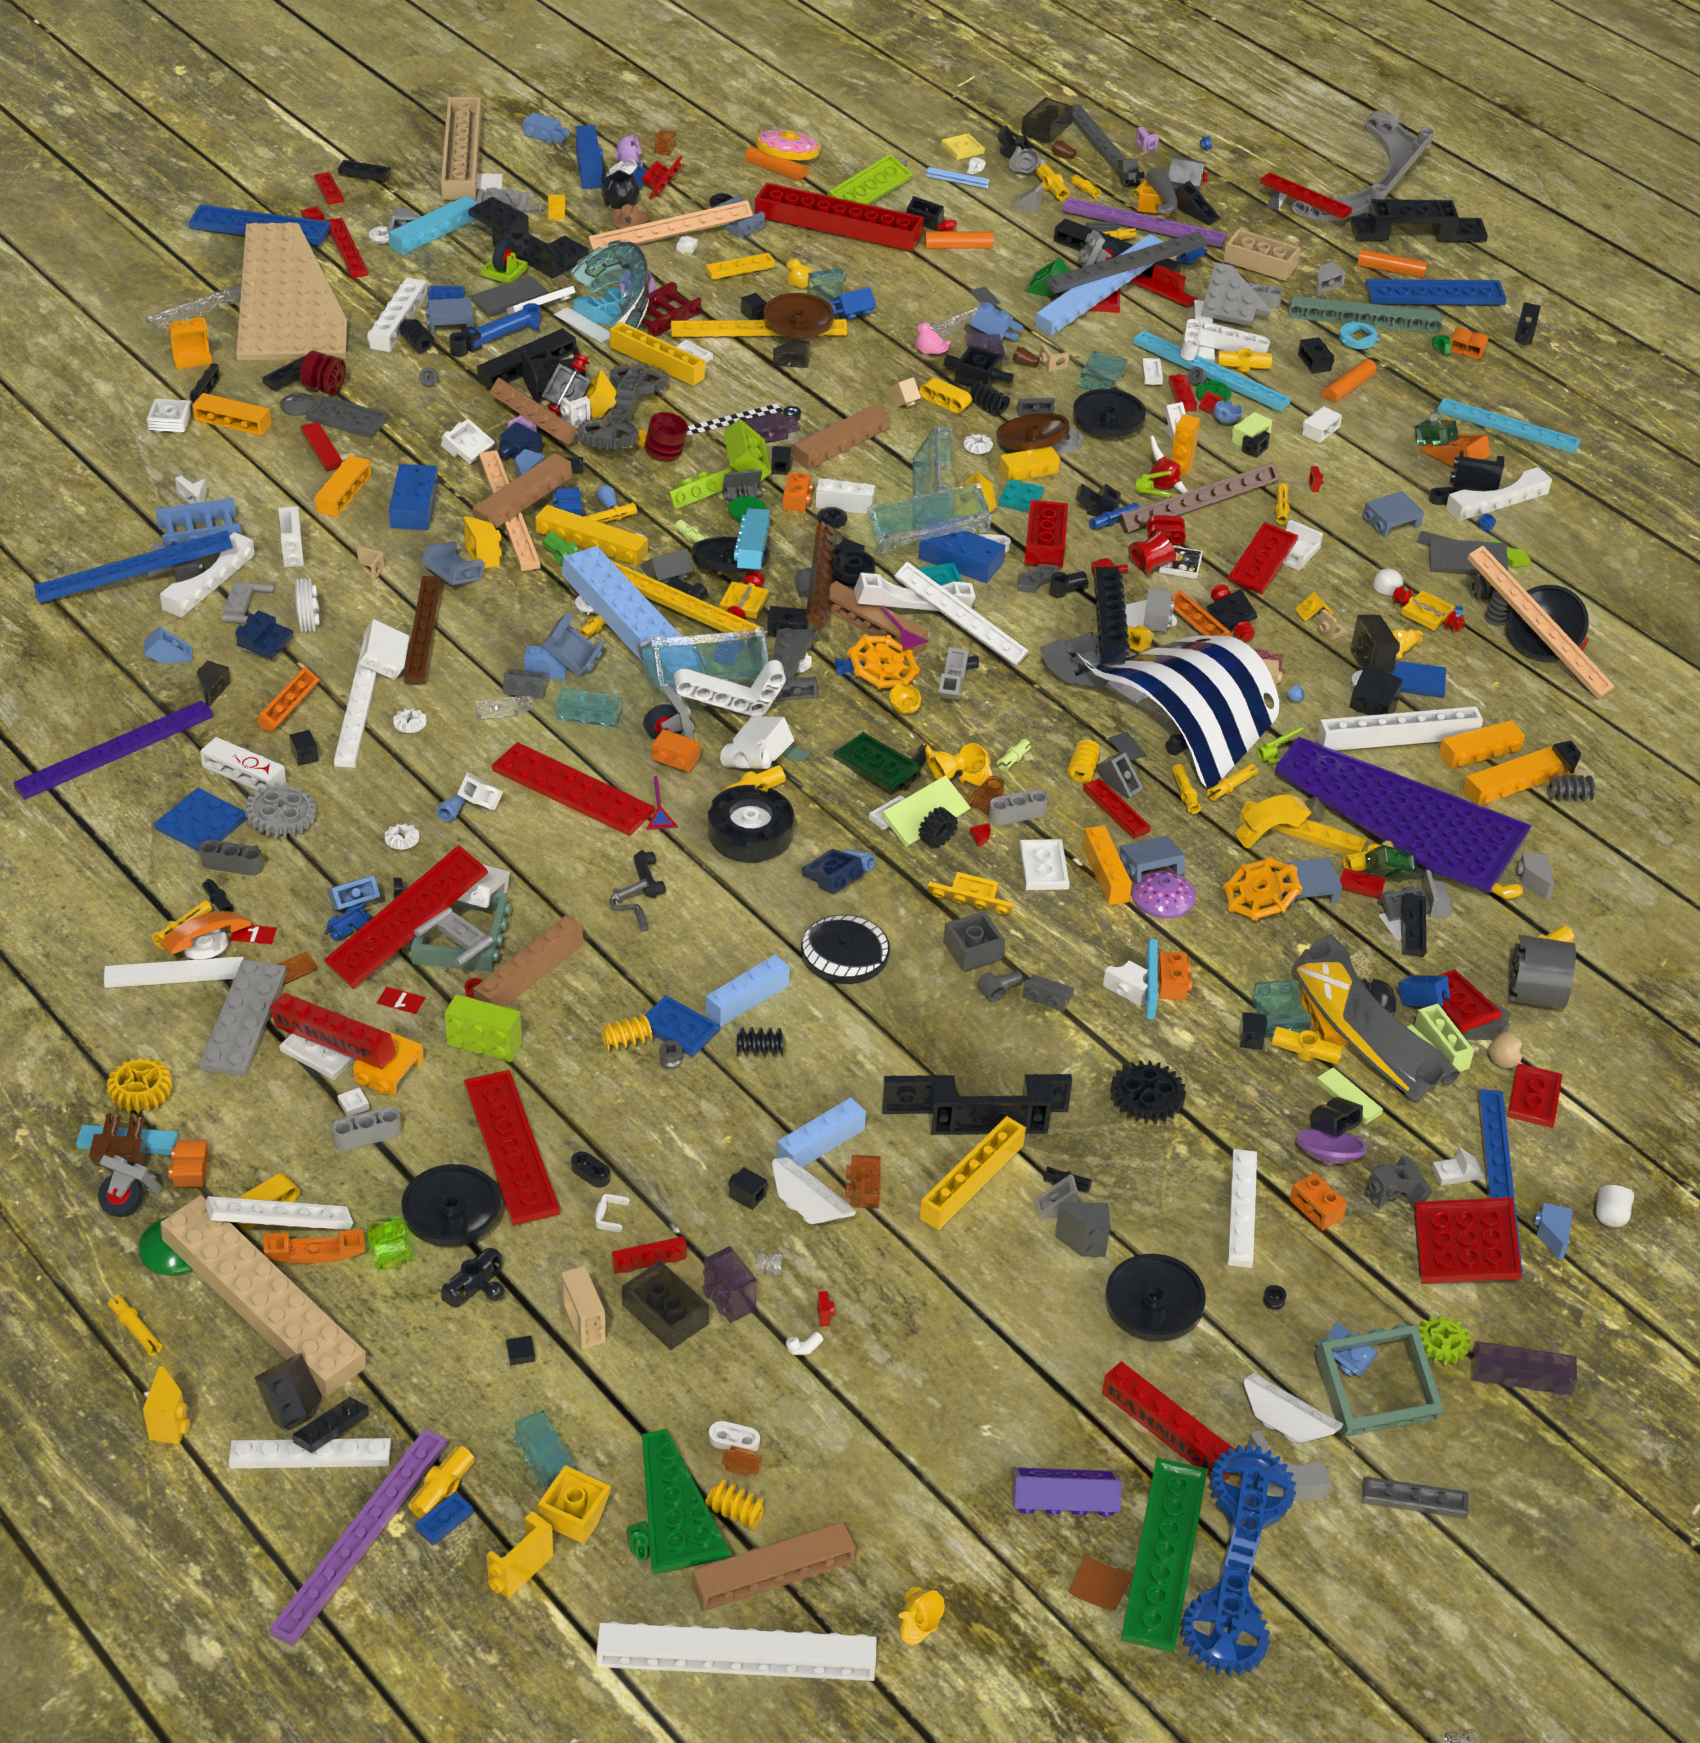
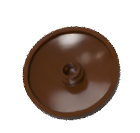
M787 293L776 296L767 302L764 307L763 318L767 327L780 335L792 338H809L821 335L831 328L834 322V310L826 300L807 293Z
M1034 413L1007 421L998 428L996 436L998 444L1004 448L1030 450L1045 447L1062 440L1069 433L1070 427L1068 419L1063 415L1056 413Z

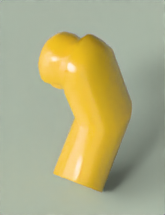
M1496 883L1491 892L1505 900H1510L1522 895L1523 888L1519 884L1502 886Z

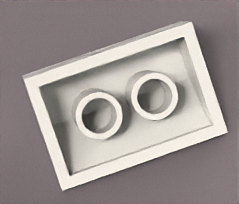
M819 478L816 489V508L836 507L847 512L872 514L877 488L875 485Z

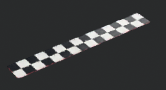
M773 404L688 426L687 435L732 425L738 419L744 422L783 412L778 404Z

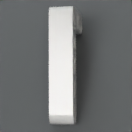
M1189 319L1182 336L1180 356L1185 360H1194L1199 345L1223 351L1238 352L1239 349L1247 348L1252 350L1253 353H1267L1270 340L1264 336L1196 319Z
M778 660L769 661L764 666L751 688L688 669H679L673 675L676 691L679 695L750 716H763L786 681L782 663Z

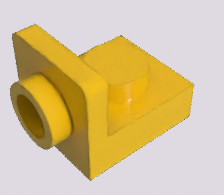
M548 195V220H565V195Z

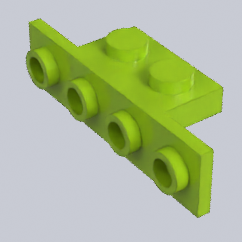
M731 467L716 473H707V470L696 473V477L692 478L690 476L681 479V483L676 484L675 489L668 491L673 509H678L722 491L724 475L733 471Z

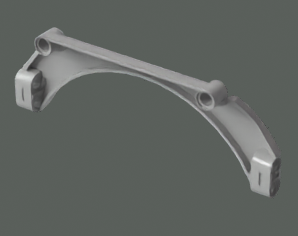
M1381 111L1371 113L1366 119L1365 127L1386 150L1390 166L1385 176L1371 187L1354 194L1332 198L1352 207V213L1344 219L1367 212L1371 199H1385L1422 152L1431 147L1434 133L1431 128H1420L1417 138L1410 135L1399 125L1396 116ZM1296 200L1292 205L1295 214L1321 222L1344 220L1299 200Z

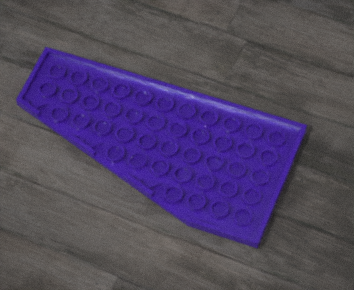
M1298 737L1276 764L1275 772L1314 797H1317L1408 857L1412 855L1413 860L1439 875L1452 878L1459 883L1475 887L1479 891L1488 893L1492 891L1529 834L1532 826L1301 737Z

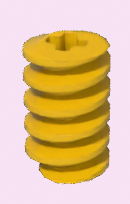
M1081 740L1075 747L1068 767V775L1076 783L1087 784L1093 778L1100 758V748L1092 740Z
M644 1014L639 1015L638 1019L632 1016L629 1021L624 1018L621 1020V1024L617 1020L613 1021L612 1027L609 1023H604L601 1031L606 1052H610V1045H613L615 1050H618L620 1042L624 1048H627L629 1040L633 1046H636L637 1038L644 1044L645 1036H648L652 1042L650 1023Z
M723 1479L710 1490L705 1501L707 1508L712 1507L715 1513L721 1512L725 1518L730 1516L733 1522L740 1521V1525L743 1527L749 1525V1529L754 1531L764 1514V1499L760 1497L756 1502H753L754 1493L751 1492L745 1498L744 1488L735 1493L736 1484H731L727 1489V1480Z

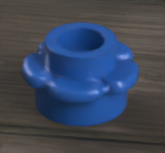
M1202 136L1200 146L1202 149H1206V151L1212 148V142L1209 136Z
M1483 514V516L1478 517V526L1482 530H1492L1496 519L1491 514Z

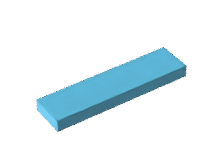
M1155 939L1148 941L1146 953V970H1148L1146 985H1148L1146 994L1147 1019H1155L1157 1009L1158 940Z
M82 1125L76 1142L77 1148L91 1149L93 1135L102 1134L104 1126ZM119 1127L117 1136H126L128 1128ZM143 1129L141 1139L148 1148L147 1154L171 1155L172 1147H176L178 1132Z

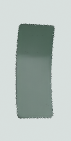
M789 746L781 755L794 760L805 761L811 752Z

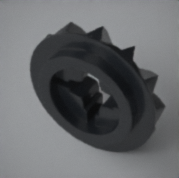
M719 193L710 197L709 204L713 208L734 197L726 193Z
M827 507L818 512L817 520L819 523L823 521L832 528H840V526L846 524L847 514L840 508Z

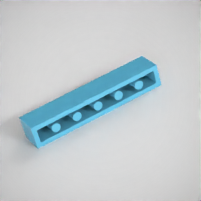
M464 196L388 232L389 247L404 255L476 220L468 215V209L479 203L468 196Z
M747 508L746 515L742 516L736 549L734 551V561H738L737 568L761 570L769 531L770 510Z

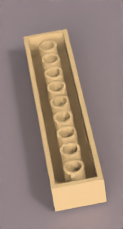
M448 97L441 178L442 199L453 201L464 196L476 200L481 128V97Z
M202 1195L161 1222L162 1240L286 1360L299 1353L303 1355L316 1389L325 1398L365 1369V1351L230 1222L210 1220L205 1206L206 1199Z

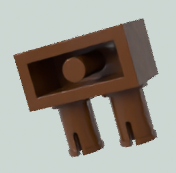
M111 1113L106 1114L102 1134L93 1135L89 1158L93 1164L101 1166L99 1163L104 1155L111 1158L117 1155L127 1160L128 1165L134 1166L137 1163L144 1166L148 1148L141 1139L145 1119L137 1116L135 1120V1116H130L127 1134L124 1137L117 1136L121 1116L113 1114V1117H111Z

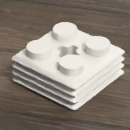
M154 399L146 419L148 420V430H154L157 433L171 431L175 434H180L184 432L192 412L191 402L187 400Z
M306 578L304 580L296 579L295 593L299 630L301 633H307V631L315 632L316 625H320L319 613H316L319 612V602L316 598L317 587L312 585L310 578L308 580Z

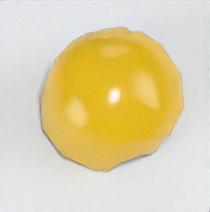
M898 684L891 689L889 694L892 708L897 713L904 715L913 714L921 706L922 698L920 692L913 688L912 685L904 687Z

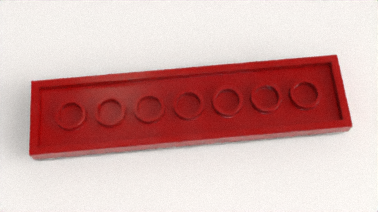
M516 742L492 764V771L628 836H631L655 813V806L519 742Z
M460 845L456 846L324 959L325 964L354 989L415 937L414 930L445 911L487 875V868Z
M510 1069L465 1079L464 1086L512 1226L559 1215V1205Z

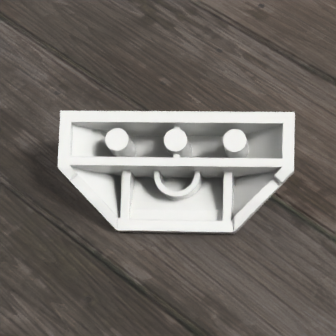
M790 1158L773 1160L772 1166L778 1196L786 1202L788 1208L801 1214L804 1221L809 1224H817L855 1215L856 1211L846 1201L805 1169L796 1165Z
M1255 1373L1246 1377L1243 1382L1255 1417L1261 1420L1262 1424L1267 1428L1277 1429L1282 1432L1285 1438L1292 1442L1303 1443L1329 1436L1339 1431L1343 1426V1423L1324 1414Z

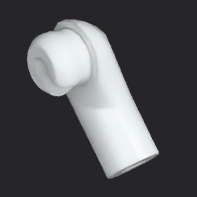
M814 1332L806 1341L799 1342L797 1337H790L786 1341L787 1351L792 1355H809L823 1342V1337L818 1332Z

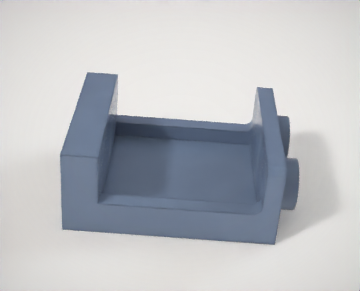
M737 196L713 208L742 202V198ZM765 213L753 214V216L742 221L721 225L720 227L740 239L764 228Z
M471 298L428 300L429 307H425L427 328H431V334H435L434 327L436 325L466 324V328L469 326L474 328Z
M1403 491L1366 502L1363 512V518L1383 537L1388 536L1390 528L1407 522L1414 528L1421 527L1424 511Z
M456 542L425 547L422 564L449 584L456 585L481 580L485 562L481 559L465 561L456 554Z
M566 612L556 622L541 646L577 676H580L584 671L588 673L595 665L593 660L595 661L601 655L602 651L600 649L604 643L600 641L597 645H593L569 625L573 616Z
M1168 836L1120 846L1119 857L1127 874L1136 883L1141 882L1142 871L1169 866L1177 875L1185 873V854Z
M1330 858L1283 862L1288 865H1295L1298 870L1297 876L1303 890L1295 899L1327 895L1330 903H1339L1342 885ZM1289 877L1284 878L1283 882L1290 883ZM1284 892L1282 894L1283 898L1287 895L1288 892ZM1295 899L1290 903L1289 907H1294Z

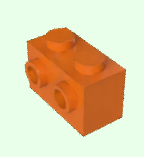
M788 472L783 494V510L806 511L807 505L811 503V494H813L814 482H810L811 474Z
M664 729L652 743V760L690 772L701 758V742Z
M1160 951L1157 966L1159 999L1186 1000L1187 991L1191 992L1192 978H1188V975L1191 973V962H1187V953Z
M1316 1173L1293 1185L1290 1201L1322 1231L1344 1218L1347 1202Z

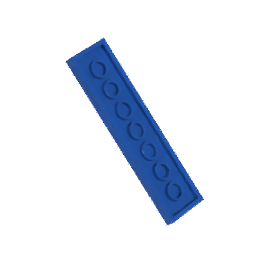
M200 204L189 221V228L223 232L231 235H245L246 224L299 223L308 243L313 246H321L330 231L331 222Z
M1366 279L1365 284L1371 304L1378 305L1470 304L1498 306L1505 305L1507 300L1500 280Z

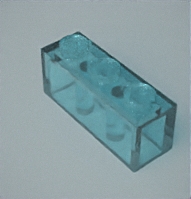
M561 688L556 702V719L617 728L622 714V696Z
M544 1410L515 1421L516 1433H513L515 1444L518 1448L522 1447L524 1450L526 1464L529 1468H534L536 1472L535 1478L540 1488L544 1487L547 1491L565 1465L577 1470Z

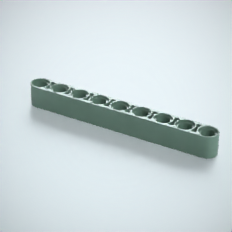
M1294 296L1289 301V315L1295 319L1341 324L1354 321L1365 323L1372 327L1426 333H1438L1442 329V315L1434 310Z

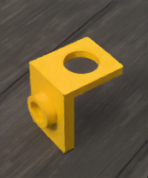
M1315 591L1295 608L1305 622L1323 607L1331 615L1334 614Z

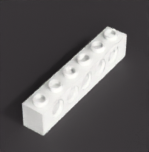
M406 277L404 282L400 284L398 291L394 293L392 300L388 302L386 309L381 312L379 319L375 321L373 328L368 332L367 340L370 343V349L391 352L401 337L399 332L401 322L405 319H412L427 297L426 281Z

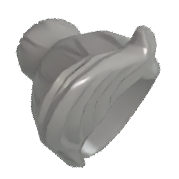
M1017 146L1009 160V168L1012 172L1031 174L1036 172L1040 164H1044L1046 161L1040 158L1036 151L1032 149L1022 150Z

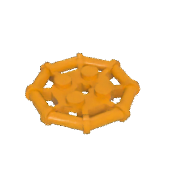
M888 634L886 636L861 635L856 644L847 651V655L850 657L854 668L853 673L857 677L860 676L870 682L879 690L881 688H894L898 684L907 687L913 678L920 674V668L917 666L913 656V649L902 650V644L891 638V635ZM889 646L892 647V648H894L895 650L899 651L900 653H898V652L894 651L893 649L889 648ZM863 647L866 649L865 653L859 652ZM904 659L907 660L909 666L904 665ZM901 673L906 674L905 677L901 678Z
M1267 856L1266 859L1249 864H1240L1239 869L1230 880L1223 884V891H1225L1228 902L1227 909L1232 913L1237 912L1250 917L1253 921H1258L1259 918L1285 913L1286 908L1303 890L1297 876V867L1293 864L1288 865L1277 861L1272 856ZM1272 868L1277 869V870H1276V873H1275V872H1272L1271 869H1272ZM1243 876H1245L1246 879L1242 882L1241 879ZM1289 877L1290 883H1284L1283 879ZM1240 891L1241 895L1235 898L1234 892ZM1284 892H1288L1287 895L1283 898V900L1280 901L1283 897L1282 894ZM1248 903L1252 909L1242 906V904ZM1272 903L1274 904L1273 906L1260 909L1261 906L1269 905Z

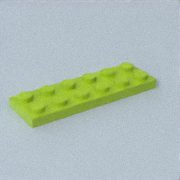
M890 153L828 191L827 196L871 205L911 180L914 174Z

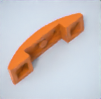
M218 911L206 913L176 927L164 937L160 945L169 953L174 954L191 948V939L223 927L230 932H234L251 926V921L235 912Z
M364 1229L339 1230L338 1237L289 1239L288 1233L263 1234L264 1255L269 1259L298 1264H316L347 1259L365 1252Z

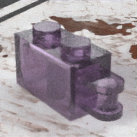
M781 412L746 419V424L763 437L765 443L788 439V433L796 432L800 429V424L794 416L784 417Z

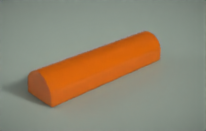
M750 146L746 151V162L797 181L802 180L808 175V167L769 155L754 146Z
M925 231L924 240L926 248H993L992 231Z
M1361 249L1357 265L1424 278L1427 262Z
M1368 358L1362 360L1322 390L1321 396L1335 403L1375 375V363Z
M1180 589L1171 597V600L1175 601L1174 611L1203 636L1232 637L1231 632Z
M303 667L257 717L258 725L267 732L274 731L315 687L320 679Z

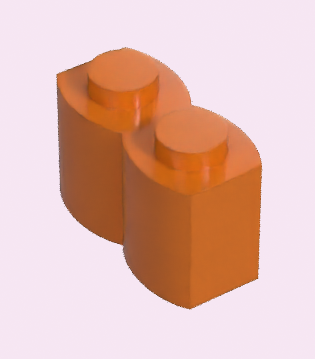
M1455 328L1450 338L1451 352L1481 359L1487 347L1489 337L1482 333H1472L1464 328Z
M178 1139L176 1147H172L171 1160L173 1165H169L168 1178L173 1180L174 1187L204 1186L209 1155L207 1139Z

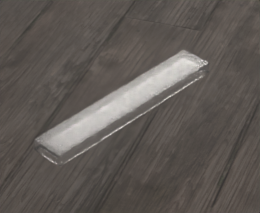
M239 284L145 316L146 322L154 330L168 326V323L178 320L183 321L238 302L241 299L242 285Z

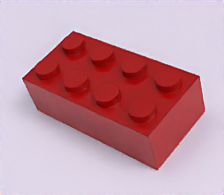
M1030 500L1024 564L1032 566L1039 564L1056 565L1059 568H1063L1068 503Z

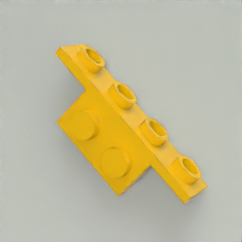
M957 872L952 887L933 882L928 883L929 893H932L936 898L943 899L947 897L959 904H965L966 902L973 904L979 909L990 908L1002 915L1007 913L1013 914L1014 912L1013 903L995 899L999 882Z

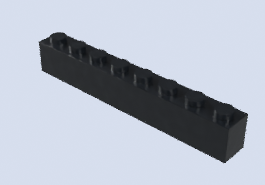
M1065 218L1055 226L1053 241L1080 251L1085 247L1087 235L1094 229ZM1099 232L1105 241H1110L1117 246L1120 254L1133 246V244ZM1167 258L1154 263L1141 273L1152 278L1154 266L1158 264L1180 274L1181 263Z

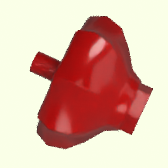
M943 219V222L938 224L937 231H954L957 222L952 219L947 221Z

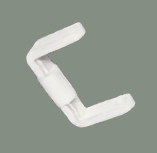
M604 1194L601 1202L597 1205L594 1215L596 1218V1228L621 1232L622 1225L602 1221L607 1209L606 1204L608 1202L629 1205L630 1199L623 1196Z

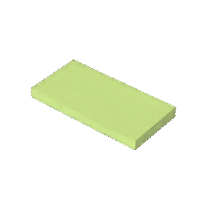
M945 775L882 812L881 816L907 848L921 840L918 835L920 833L918 830L921 828L920 824L925 821L923 819L925 816H929L928 813L930 811L933 812L934 808L944 807L957 818L967 813L971 808Z

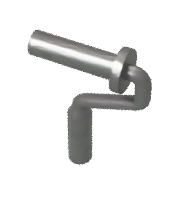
M646 878L619 891L617 888L613 889L614 895L609 899L612 910L635 909L634 912L641 932H645L649 928L640 905L626 904L616 906L615 900L621 903L623 902L622 898L649 887Z

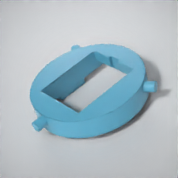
M1351 321V323L1344 324L1339 333L1340 341L1346 346L1355 349H1367L1374 346L1376 341H1380V338H1377V331L1372 326L1360 322ZM1359 330L1369 334V336L1358 341L1351 337L1354 332Z

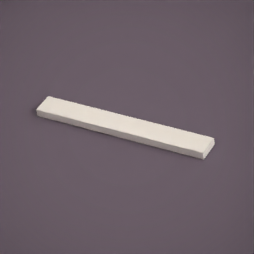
M906 562L894 575L896 580L1013 666L1017 667L1029 654V650L909 562Z

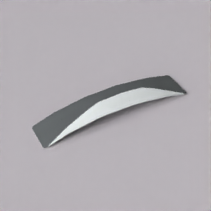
M1275 191L1267 207L1279 210L1287 195Z

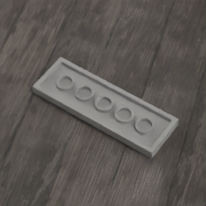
M242 959L199 1063L200 1070L246 1077L270 1017V1005L276 1001L286 977V966Z

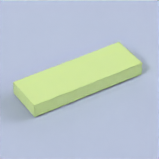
M1334 1067L1317 1077L1316 1083L1333 1098L1342 1097L1363 1105L1362 1122L1365 1125L1382 1115L1383 1109Z

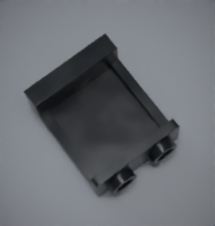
M1460 451L1459 457L1455 456L1453 468H1456V470L1451 472L1450 483H1453V487L1470 491L1499 490L1505 456L1497 455L1496 462L1464 457V451Z

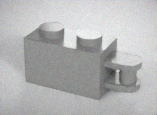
M1154 586L1153 590H1148L1143 626L1149 630L1166 632L1167 625L1172 624L1173 613L1170 612L1174 610L1175 601L1171 600L1172 592H1167V587L1159 589L1157 586Z

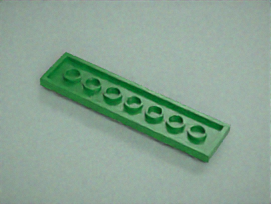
M1156 1458L1120 1641L1175 1653L1208 1469Z

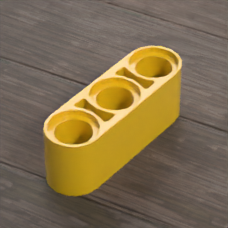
M931 378L919 388L922 398L954 413H960L972 403V397L968 392L938 378Z
M279 1173L238 1198L294 1202L300 1194V1189L285 1174ZM236 1222L243 1230H248L257 1225V1223Z

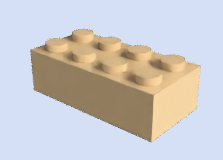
M1238 229L1226 244L1223 262L1286 281L1299 264L1301 247Z

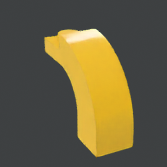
M1278 795L1259 802L1243 815L1246 821L1234 834L1245 848L1250 849L1271 827L1278 824H1290L1298 828L1312 812L1303 800L1296 796Z

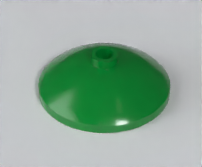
M169 1216L161 1218L148 1226L141 1235L138 1244L140 1259L148 1269L166 1276L183 1275L194 1271L162 1240L161 1222Z

